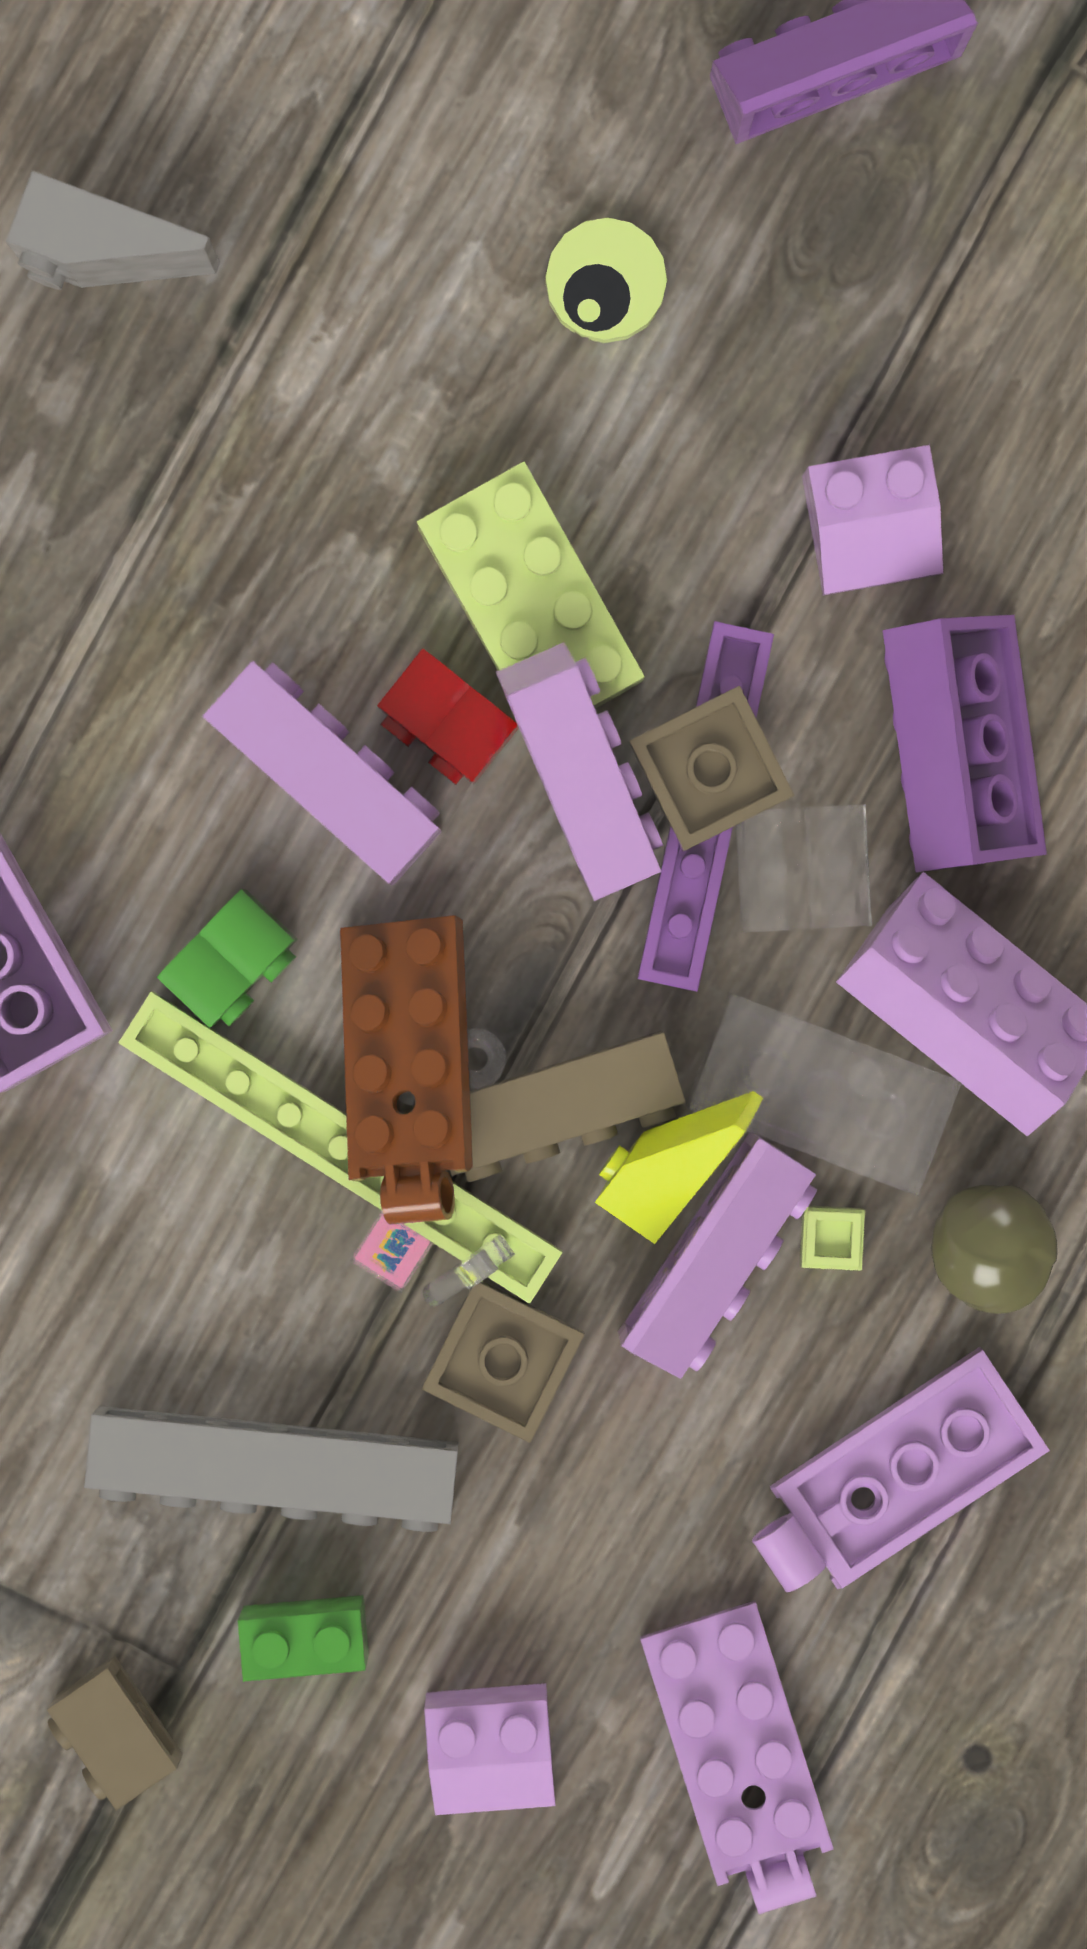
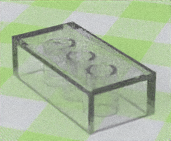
M728 992L685 1105L697 1112L755 1091L763 1097V1100L746 1131L919 1196L962 1083L947 1075Z

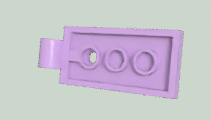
M978 1347L770 1485L769 1487L776 1498L782 1499L790 1513L765 1526L753 1537L752 1542L786 1592L794 1591L818 1576L825 1567L831 1573L829 1577L837 1589L844 1588L1050 1450L983 1349ZM867 1487L874 1493V1501L866 1509H858L851 1502V1496L857 1488Z
M752 1601L641 1636L640 1640L717 1886L729 1883L728 1876L745 1871L759 1915L817 1897L803 1852L818 1847L821 1848L822 1853L834 1849L756 1602ZM749 1786H758L765 1792V1801L758 1808H749L742 1802V1793Z

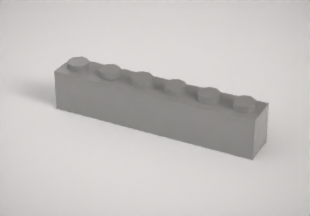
M99 1406L91 1415L84 1488L100 1489L99 1497L111 1501H134L136 1493L160 1495L159 1503L171 1507H195L196 1500L201 1499L221 1501L220 1509L232 1513H255L257 1505L281 1507V1516L292 1519H316L317 1511L342 1513L341 1521L353 1525H377L378 1517L402 1519V1527L408 1530L433 1532L438 1530V1523L451 1524L459 1442Z

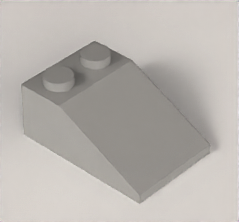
M35 171L31 172L6 239L7 244L19 258L18 264L29 270L27 277L58 290H62L64 282L84 288L216 274L220 264L209 237Z

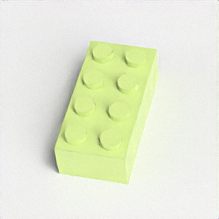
M525 461L417 521L419 532L497 671L564 642L575 662L586 658L600 689V693L590 697L595 709L643 682L645 678L643 672Z

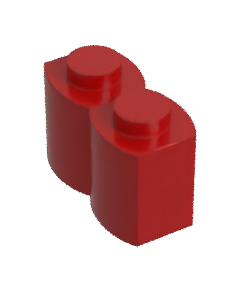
M423 648L377 705L387 715L380 725L407 747L415 739L424 744L435 753L428 763L455 785H457L462 777L475 784L519 729L518 724Z

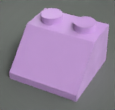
M930 445L807 467L802 480L823 595L943 574L941 509Z
M546 1683L426 1692L424 1713L428 1766L435 1815L555 1806Z

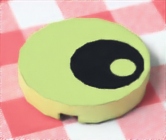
M602 218L585 221L564 234L551 252L545 282L549 304L562 325L573 333L576 332L582 337L589 338V340L608 343L629 339L648 327L662 305L667 276L664 258L648 234L630 222L613 218Z

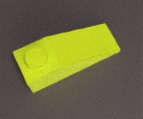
M752 1091L643 1131L629 1151L619 1145L599 1173V1176L607 1180L595 1203L655 1244L746 1132L763 1097Z

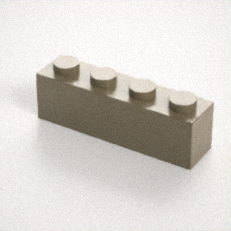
M659 1031L470 1090L473 1168L470 1171H464L467 1181L479 1180L502 1172L500 1161L523 1154L526 1164L555 1156L560 1153L559 1142L581 1136L584 1146L610 1139L618 1135L616 1124L639 1118L641 1127H647L677 1117L674 1106L684 1104L686 1101L664 1032ZM450 1170L452 1176L463 1173Z

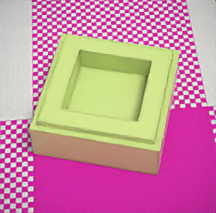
M808 1206L802 1214L800 1266L802 1268L862 1271L865 1210L863 1208Z

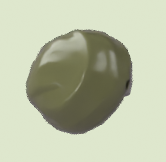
M979 1185L954 1194L938 1214L933 1230L931 1251L934 1268L939 1280L951 1294L978 1311L993 1314L1011 1313L1031 1304L1044 1290L1053 1265L1057 1261L1056 1232L1044 1207L1026 1190L1015 1185Z

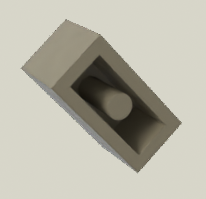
M115 1655L57 1694L47 1709L51 1715V1718L48 1719V1726L57 1742L65 1750L73 1747L86 1766L82 1769V1774L88 1787L98 1799L103 1800L107 1797L115 1810H118L178 1768L183 1753Z

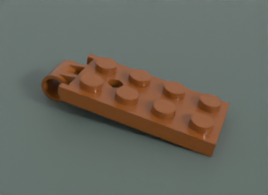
M456 915L340 928L348 1179L351 1181L365 1180L366 1177L384 1176L380 1189V1201L383 1216L390 1225L450 1220L454 1213L455 1194L452 1179L445 1170L464 1172L470 1171L473 1168L463 919ZM411 1092L415 1097V1107L408 1114H400L397 1110V1100L401 1094Z

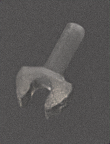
M501 1234L497 1235L483 1244L464 1261L425 1285L422 1291L423 1298L429 1305L438 1306L463 1289L467 1288L470 1290L498 1270L497 1266L514 1256L515 1252Z

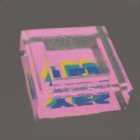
M381 1211L350 1261L402 1293L433 1242L404 1224H388Z

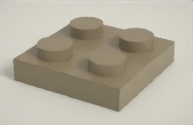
M740 685L629 741L683 852L795 796Z
M476 1278L422 1385V1390L531 1443L585 1333Z

